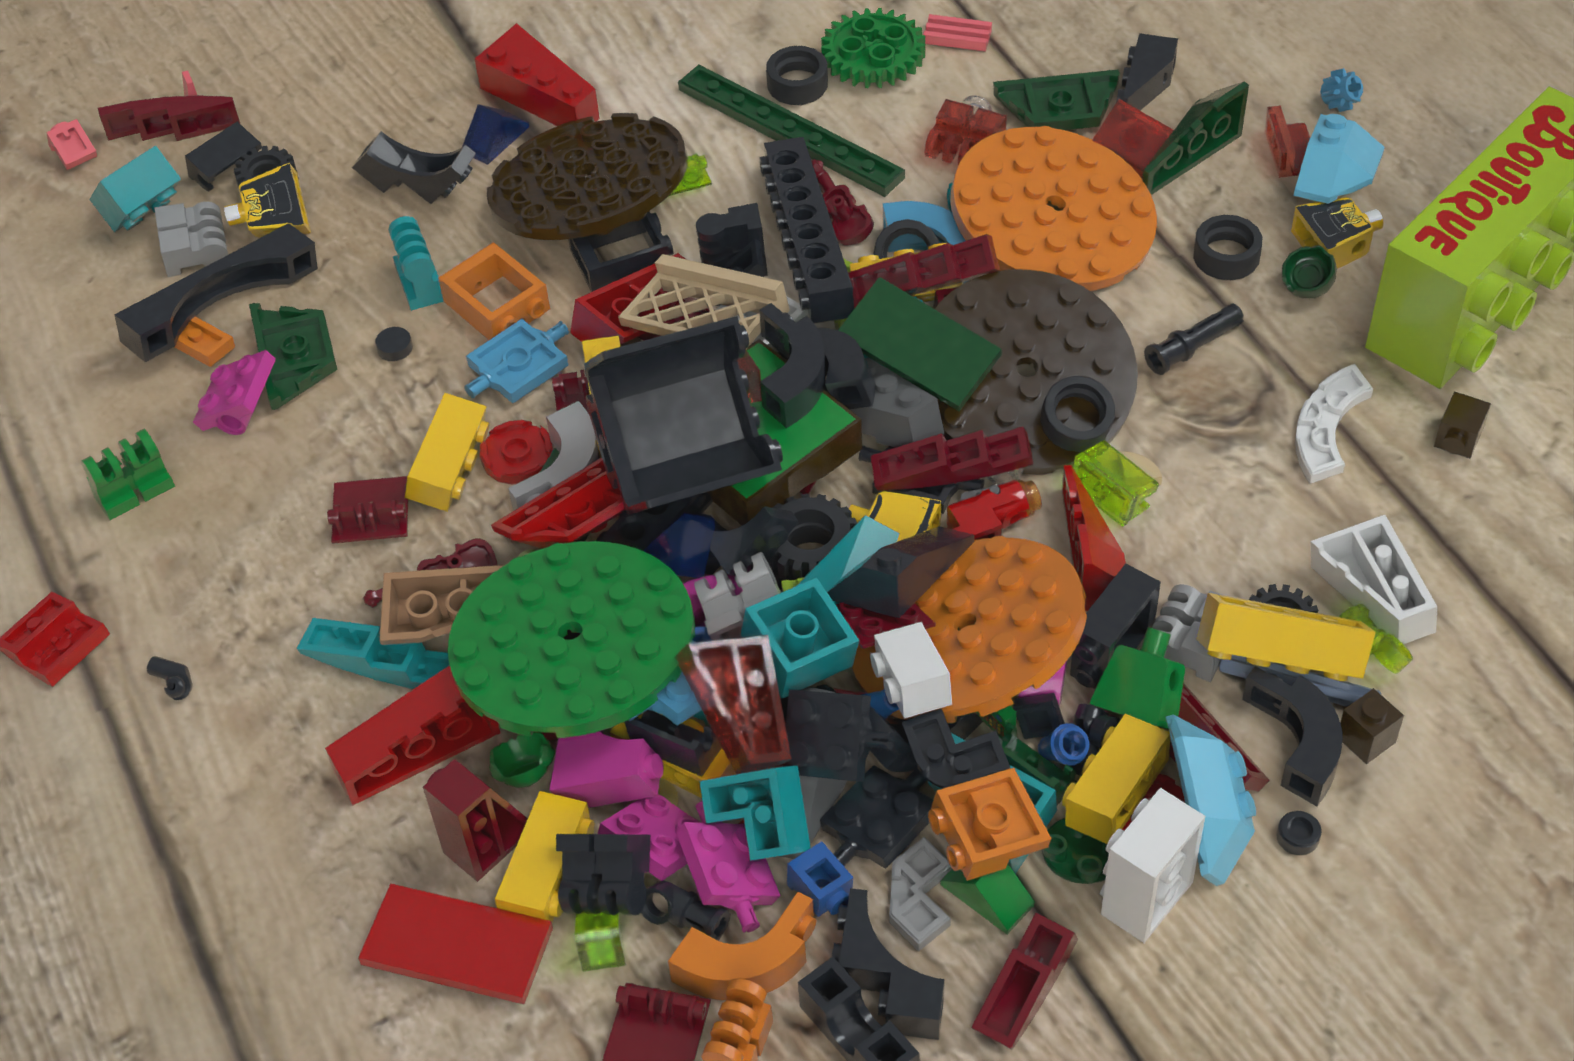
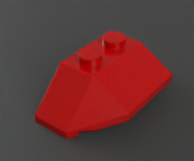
M600 458L494 522L491 526L494 532L511 540L543 549L556 543L577 542L590 533L598 532L607 526V522L624 512L625 508L619 488L613 489L603 460Z

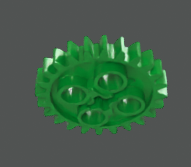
M865 8L864 14L861 15L854 10L852 11L851 18L841 15V23L832 21V29H825V37L821 38V53L827 61V68H831V75L836 76L840 74L841 82L852 79V86L854 87L859 82H864V86L867 89L871 83H876L878 88H882L885 81L894 86L895 78L906 81L907 73L915 75L916 67H922V59L925 58L926 54L925 35H922L921 27H915V20L906 21V14L895 17L894 10L883 14L882 8H878L876 13H871L868 8Z

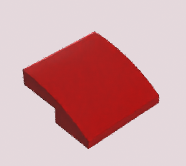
M51 591L0 637V651L30 674L53 687L106 639L110 632L104 623L81 613L73 601Z

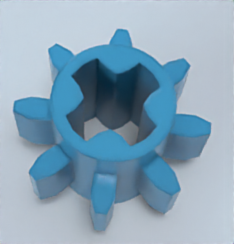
M1345 68L1331 71V77L1323 79L1324 83L1321 86L1320 93L1323 102L1328 105L1329 109L1337 108L1339 112L1352 110V103L1360 102L1363 84L1354 71L1346 73Z

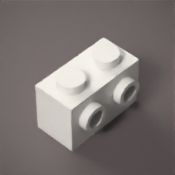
M922 622L874 635L876 652L870 654L873 671L877 678L883 676L884 689L890 704L897 703L904 718L952 705L950 673Z

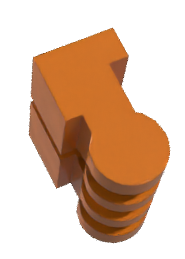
M735 978L730 980L726 990V1001L721 1003L718 1015L723 1021H717L713 1024L710 1032L711 1041L706 1043L701 1056L703 1061H758V1056L762 1054L773 1024L772 1007L764 1003L767 995L764 988L745 979Z

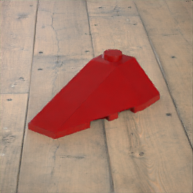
M679 253L672 255L674 257L686 259ZM652 264L575 299L570 333L581 342L619 336L620 344L646 333L645 331L621 326L618 317L658 273L656 265ZM661 287L654 296L667 293V291H663ZM677 301L659 306L658 309L662 311L671 308ZM654 308L640 312L637 316H646L655 313Z
M1063 465L1062 496L1072 565L1083 585L1086 594L1085 611H1088L1125 565V555L1072 465Z

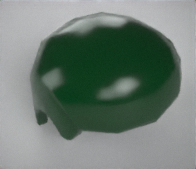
M1320 245L1300 247L1289 253L1282 265L1284 285L1291 293L1300 298L1316 299L1327 293L1336 280L1337 266L1334 256L1329 254Z

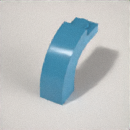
M917 201L883 203V229L895 221L910 219L920 221L931 228L939 243L955 245L966 241L956 225L953 213L943 207ZM905 234L892 241L888 252L903 249L925 251L928 250V247L924 240L917 235Z

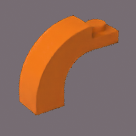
M797 892L774 927L758 940L745 944L723 943L692 927L668 960L671 982L694 994L715 1000H726V990L729 982L735 978L752 981L764 988L767 993L779 988L793 978L807 962L805 942L812 935L817 922L814 918L813 899Z

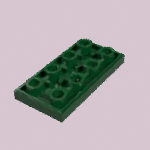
M881 277L877 279L838 329L855 339L864 355L957 411L962 409L1002 356V349Z

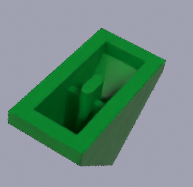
M1007 864L1006 869L968 881L962 870L954 871L951 869L940 881L942 887L1006 935L1034 907L1035 901L1009 864Z

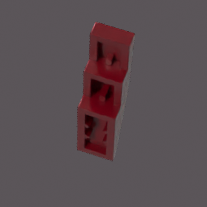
M225 96L160 97L98 108L99 117L108 141L140 133L142 141L173 133L176 141H181L225 130L237 121L240 123L233 97Z
M985 234L955 245L946 243L916 254L908 252L848 272L853 286L855 309L879 277L913 296L965 282L988 273L1000 271L992 236Z
M1024 426L987 437L983 430H979L948 441L940 433L871 455L874 483L878 491L953 484L994 476L1034 465L1028 433Z

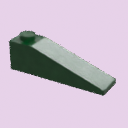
M1241 82L1216 90L1192 105L1144 169L1143 182L1146 184L1151 195L1242 136L1249 84Z

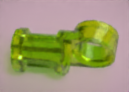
M1357 604L1344 611L1339 616L1340 618L1362 621L1376 632L1370 655L1374 654L1379 662L1388 670L1398 674L1413 661L1412 654L1399 639L1387 633L1384 629H1378L1369 617L1370 610L1364 604Z

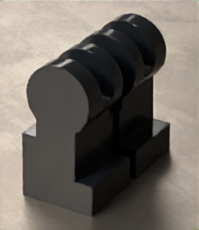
M757 203L728 208V213L726 214L707 213L696 221L695 226L701 263L722 267L747 244L757 239L761 244L764 276H768L763 230Z
M556 834V851H562L563 880L558 891L561 909L567 914H580L584 911L586 914L594 915L601 912L605 915H617L619 913L628 916L639 915L644 909L647 897L644 872H649L651 835Z

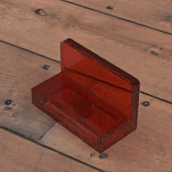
M1281 105L1267 107L1265 134L1279 178L1299 176L1310 140L1307 126L1305 123L1286 124Z

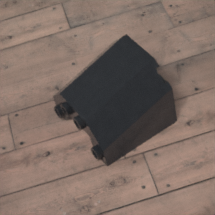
M737 316L603 351L584 363L585 375L591 391V395L586 396L587 409L608 480L613 489L619 488L623 505L628 515L782 470L780 463L783 461V454L780 444L776 439L772 440L768 434L759 435L757 430L760 428L759 415L755 407L750 406L747 396L749 381L745 371L739 368L737 360L744 357L745 349L749 347V337L745 327L739 324Z

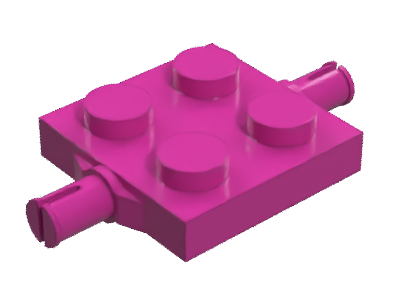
M700 801L696 804L695 808L702 823L684 822L676 831L702 904L722 905L736 911L742 931L744 933L746 931L752 932L760 926L752 906L772 905L781 896L766 858L750 861L745 824H729L724 822L706 824L703 801Z

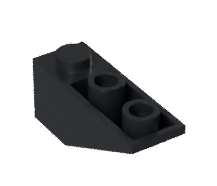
M1139 33L1136 46H1130L1127 65L1131 67L1124 68L1121 86L1125 87V89L1118 90L1116 109H1121L1120 123H1127L1171 85L1176 64L1178 38Z

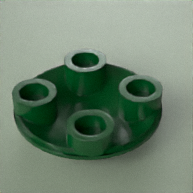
M1065 818L1054 823L1047 830L1052 838L1049 847L1042 849V855L1047 866L1056 875L1070 882L1093 884L1105 881L1106 875L1103 874V869L1109 853L1106 851L1107 844L1065 826Z

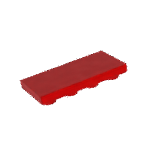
M390 883L358 959L363 966L524 1005L553 931L552 921Z

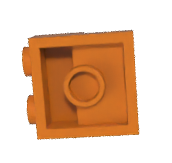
M1015 768L937 790L932 807L928 812L933 832L936 835L943 833L949 844L946 848V854L951 868L954 871L962 870L967 881L1006 869L1010 859L1049 847L1052 839Z

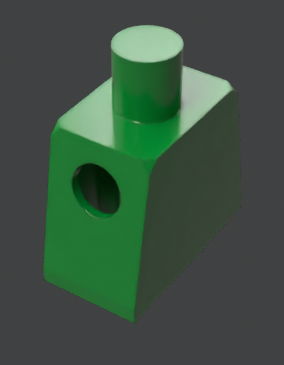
M1147 627L1140 650L1118 645L1094 691L1090 704L1122 715L1128 714L1152 725L1169 729L1166 717L1173 714L1177 717L1179 715L1185 676L1184 664L1164 658L1171 634Z

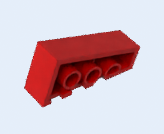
M517 23L474 58L480 89L555 126L593 116L594 121L600 119L596 89Z
M449 665L327 746L325 750L332 769L353 806L501 732L497 721L485 715L479 716L466 703L455 684Z

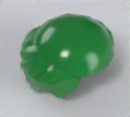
M533 732L532 736L518 735L515 740L511 738L506 743H499V746H495L490 751V775L498 782H504L506 785L515 788L530 787L540 781L547 773L548 767L554 759V748L544 734L540 732Z

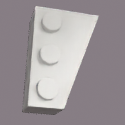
M1386 515L1311 541V568L1398 646L1436 633L1437 605Z

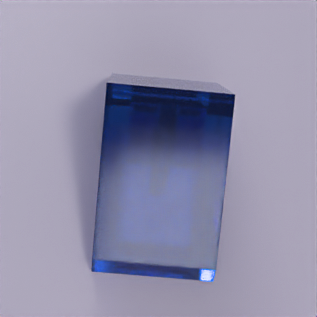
M478 104L462 147L467 145L476 153L473 157L474 159L488 165L530 127L529 122L507 111Z
M684 514L643 551L662 561L676 575L694 578L704 577L715 528L714 520L710 517Z

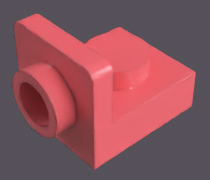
M77 119L71 122H60L53 126L50 131L46 132L50 149L56 151L66 170L97 157L96 149Z

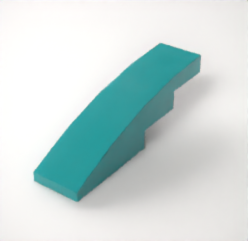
M312 618L296 648L300 654L336 668L410 689L416 688L449 666L448 653L426 650L422 642L381 645L380 626Z

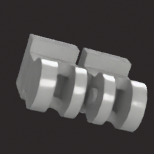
M201 202L189 208H185L184 203L154 207L160 251L168 277L181 275V268L200 264L208 266L228 255L221 210L215 203Z
M762 552L751 556L753 569L750 572H747L741 561L733 564L736 574L735 581L738 587H742L743 590L740 595L736 596L734 591L736 587L723 569L715 573L717 585L713 589L706 578L694 582L695 590L706 618L705 625L708 635L717 647L726 640H729L730 644L733 643L735 647L745 643L740 635L745 608L781 593L774 574Z
M1176 585L1172 588L1168 601L1164 603L1160 610V616L1156 618L1152 628L1171 634L1164 658L1196 670V677L1211 683L1219 667L1220 659L1208 655V650L1196 640L1207 595L1200 593L1189 585ZM1212 591L1209 592V593H1213V594L1222 595V594H1219V593H1216V592H1212Z

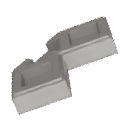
M925 837L892 863L889 923L918 952L951 926V918L926 893L940 883L942 878L952 868L948 859Z

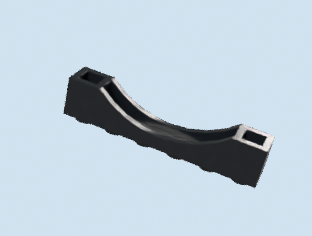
M289 223L114 314L120 342L144 362L155 358L175 347L180 334L188 323L202 310L216 301L251 288L291 284L317 270L315 242Z

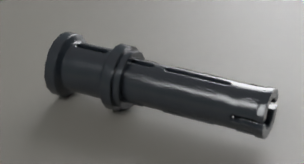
M1231 303L1184 331L1174 330L1161 343L1148 345L1144 350L1147 365L1154 373L1164 375L1170 370V366L1175 363L1190 360L1195 350L1218 338L1230 329L1241 325L1244 322L1242 310L1236 304Z

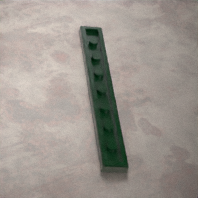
M699 64L678 81L679 91L775 141L804 137L812 160L822 161L825 167L883 197H886L905 179V169Z

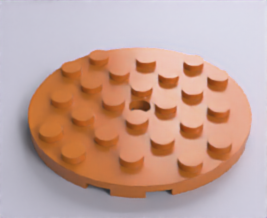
M1049 126L1011 128L992 134L979 141L960 161L951 187V209L960 233L966 241L985 234L991 235L1000 271L1013 269L1043 271L1072 280L1089 291L1099 290L1121 282L1125 275L1134 269L1137 270L1148 255L1156 235L1157 214L1155 204L1140 175L1124 159L1102 144L1082 135ZM1051 201V205H1055L1061 210L1056 211L1053 207L1048 205V202Z
M995 536L993 538L975 540L915 602L936 623L935 627L926 629L950 673L952 705L942 708L947 723H955L957 716L979 711L980 716L983 717L1014 704L1011 699L1012 697L1030 686L1037 690L1053 677L1072 655L1080 641L1087 620L1085 612L1086 594L1075 568L1058 551L1039 542L1020 538ZM858 645L852 666L854 674L865 693L884 689L883 676L877 678L871 664L870 654L876 652L875 645L865 649ZM899 709L893 712L891 715L903 720H908L926 714L928 712L904 718Z

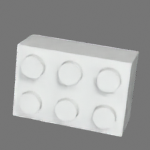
M1162 788L1156 792L1150 801L1144 798L1134 810L1131 824L1125 831L1118 829L1106 846L1109 856L1103 869V874L1106 875L1105 883L1100 891V895L1103 896L1101 915L1145 943L1193 883L1206 816Z

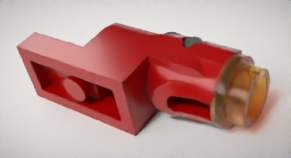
M1012 480L1006 483L991 485L989 488L964 492L961 494L960 501L947 506V528L973 534L974 540L1002 536V529H1006L1019 520L1033 516L1036 510L1042 508L1039 490L1032 480L1026 482L1023 480Z

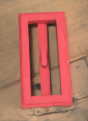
M929 14L926 31L923 33L925 35V44L986 52L992 32V22Z

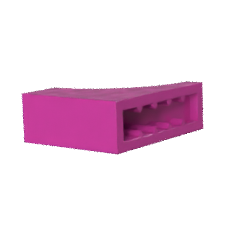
M603 730L581 736L558 738L549 791L555 795L585 801L588 808L654 797L658 795L659 781L664 771L661 757L643 738L634 740L617 739L605 735Z

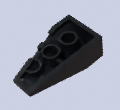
M939 526L886 545L849 571L827 593L833 601L900 618L975 542L974 535Z

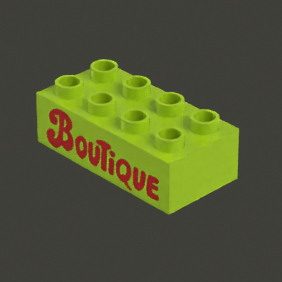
M1549 86L1388 244L1365 348L1441 389L1461 367L1475 373L1485 364L1497 342L1498 335L1494 332L1501 325L1515 331L1523 324L1535 304L1537 292L1534 290L1540 284L1550 290H1554L1560 285L1574 261V251H1572L1574 249L1573 97Z

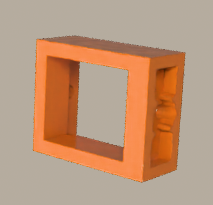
M494 242L438 277L444 303L488 340L521 318L529 324L550 310L546 284ZM503 276L522 293L491 312L473 295Z

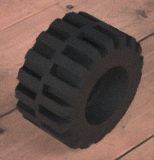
M801 494L799 499H795L792 496L785 499L786 504L778 503L773 507L791 511L799 521L788 535L786 542L778 548L768 562L779 590L782 589L781 581L804 578L857 524L856 519L852 518V512L847 506L841 508L840 501L834 498L828 501L826 500V495L818 494L817 497H810V494ZM804 543L824 545L816 549L797 548V546Z

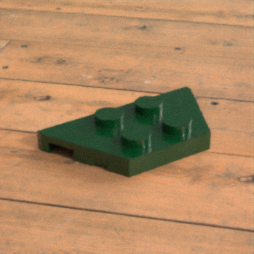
M1117 69L993 82V94L1027 127L1049 126L1061 130L1100 127L1118 86L1120 72Z
M260 303L249 304L258 352L267 350L276 358L265 383L272 410L280 408L338 370L323 310L308 308L299 310L294 307L280 306L279 311L262 310Z

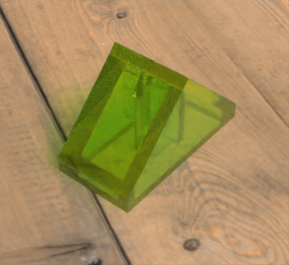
M583 911L580 914H576L574 935L582 971L626 966L620 913L605 915L601 912L594 915L586 914Z

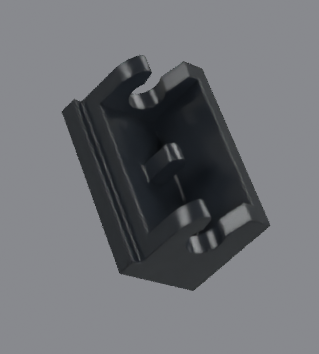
M237 121L185 155L188 177L195 180L203 189L209 192L214 188L211 184L215 180L214 177L234 165L237 160H241V156L244 153L250 156L251 149L256 148L257 152L261 150V142Z
M652 710L643 712L641 719L637 716L632 721L627 720L624 722L630 740L643 738L662 760L701 777L724 745L723 741L718 737L717 730L712 727L704 726V732L683 723L677 726L666 716Z

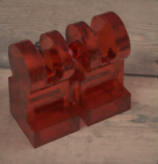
M945 99L936 117V124L927 136L924 151L925 157L936 159L942 153V161L952 163L958 152L959 145L962 144L958 155L959 166L964 155L975 144L992 134L1006 130L1007 115L979 107L974 115V106Z

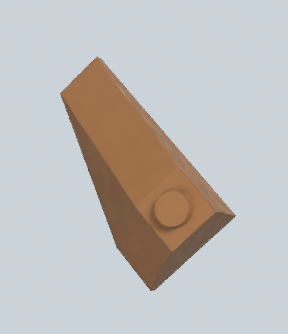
M504 565L384 573L380 626L381 645L419 643L449 633L458 611L468 596L481 582Z

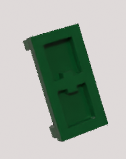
M1011 723L1006 724L1005 735L1002 739L999 737L1009 765L1053 788L1056 791L1058 805L1062 801L1070 783H1077L1075 780L1076 771L1069 765H1066L1062 771L1018 739L1015 726Z

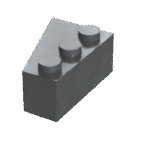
M869 357L865 358L875 381L873 406L850 409L861 418L862 434L874 436L876 443L895 448L940 433L944 435L937 398Z

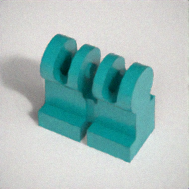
M410 216L395 219L388 228L397 255L392 257L410 310L444 302L438 274L417 220Z

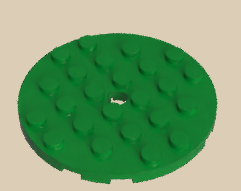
M583 541L564 544L556 543L512 559L508 564L481 582L468 596L458 611L451 627L448 639L449 665L455 684L466 703L479 716L485 715L499 722L500 728L526 736H532L533 732H556L557 738L581 736L623 723L658 701L657 694L670 681L674 683L677 681L690 659L689 649L692 639L695 638V619L690 597L680 578L671 568L651 554L630 546L611 542ZM568 629L572 633H580L577 638L572 640H565L563 638L567 635Z

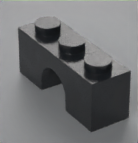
M831 957L798 982L800 1008L847 1061H920V1053L891 1021L881 1026L874 1019L862 999L861 987L834 957Z

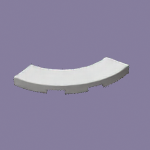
M1355 364L1342 368L1323 380L1310 398L1306 399L1301 409L1296 428L1295 444L1298 462L1309 484L1343 473L1345 463L1338 452L1335 440L1336 427L1341 418L1352 407L1371 398L1373 393L1372 386Z

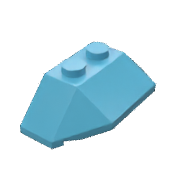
M1321 114L1308 142L1293 196L1329 204L1337 200V197L1340 195L1350 194L1372 184L1385 147L1355 121L1347 120L1344 116L1338 114Z
M1173 714L1167 716L1166 721L1185 803L1206 816L1198 853L1200 874L1215 886L1222 885L1226 882L1255 832L1252 817L1256 816V807L1249 791H1245L1242 778L1247 775L1246 765L1239 751L1235 752L1222 740Z

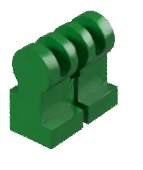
M145 428L135 433L136 442L133 445H130L126 438L118 441L122 451L120 453L122 463L116 455L114 456L109 447L101 450L102 460L96 463L91 456L81 460L93 496L109 520L140 505L133 490L137 489L144 501L147 502L175 487L161 459L157 446Z

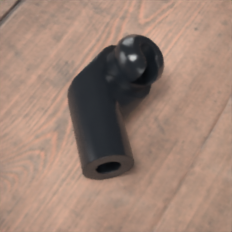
M153 656L149 660L147 673L165 679L167 688H164L169 697L174 700H182L190 694L193 684L186 665L158 656Z

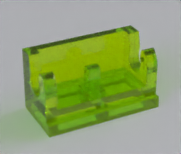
M1105 440L1075 456L1073 469L1092 501L1120 526L1124 527L1128 524V521L1139 516L1150 507V504L1144 499L1157 491L1159 483Z

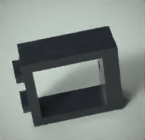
M650 211L646 213L643 219L616 227L609 234H594L568 239L570 251L591 292L655 264L662 254L669 256L674 254L669 236H663L661 233V224L655 212L650 213ZM639 234H643L649 248L602 263L599 262L593 250Z
M1125 563L1086 613L1087 620L1084 631L1071 656L1070 676L1074 677L1081 685L1096 689L1118 645L1139 650L1142 646L1147 627L1152 628L1156 620L1161 581Z

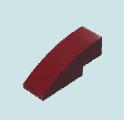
M1035 913L1017 949L1013 948L971 1028L1013 1050L1040 1009L1078 941L1075 932Z

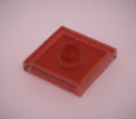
M1119 99L1092 141L1107 147L1119 155L1143 179L1144 169L1173 132V129Z

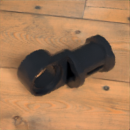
M665 880L657 881L646 889V903L641 914L650 923L660 925L668 921L680 929L685 926L689 929L693 927L718 941L728 926L731 916L729 910L723 907L718 910L710 905H703L699 895L693 891L687 892ZM653 893H659L666 899L668 912H662L655 906Z

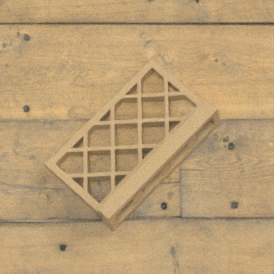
M662 254L655 262L658 273L618 318L621 326L664 336L738 315L740 318L739 324L743 325L748 333L750 346L761 333L759 312L761 308L769 303L775 305L783 313H788L790 308L782 281ZM661 287L663 291H667V293L654 296ZM688 297L697 298V300L691 302H683V299ZM679 301L680 305L662 311L658 309L659 306ZM722 304L728 307L714 311L712 306ZM653 308L655 310V313L642 317L637 316L640 312ZM706 308L709 309V313L693 318L688 317L690 313ZM749 311L759 313L747 318H744L743 313ZM683 315L685 320L673 324L663 323Z

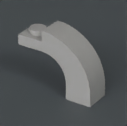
M579 401L546 417L550 440L560 454L547 469L508 488L513 511L599 459L597 439L590 415Z

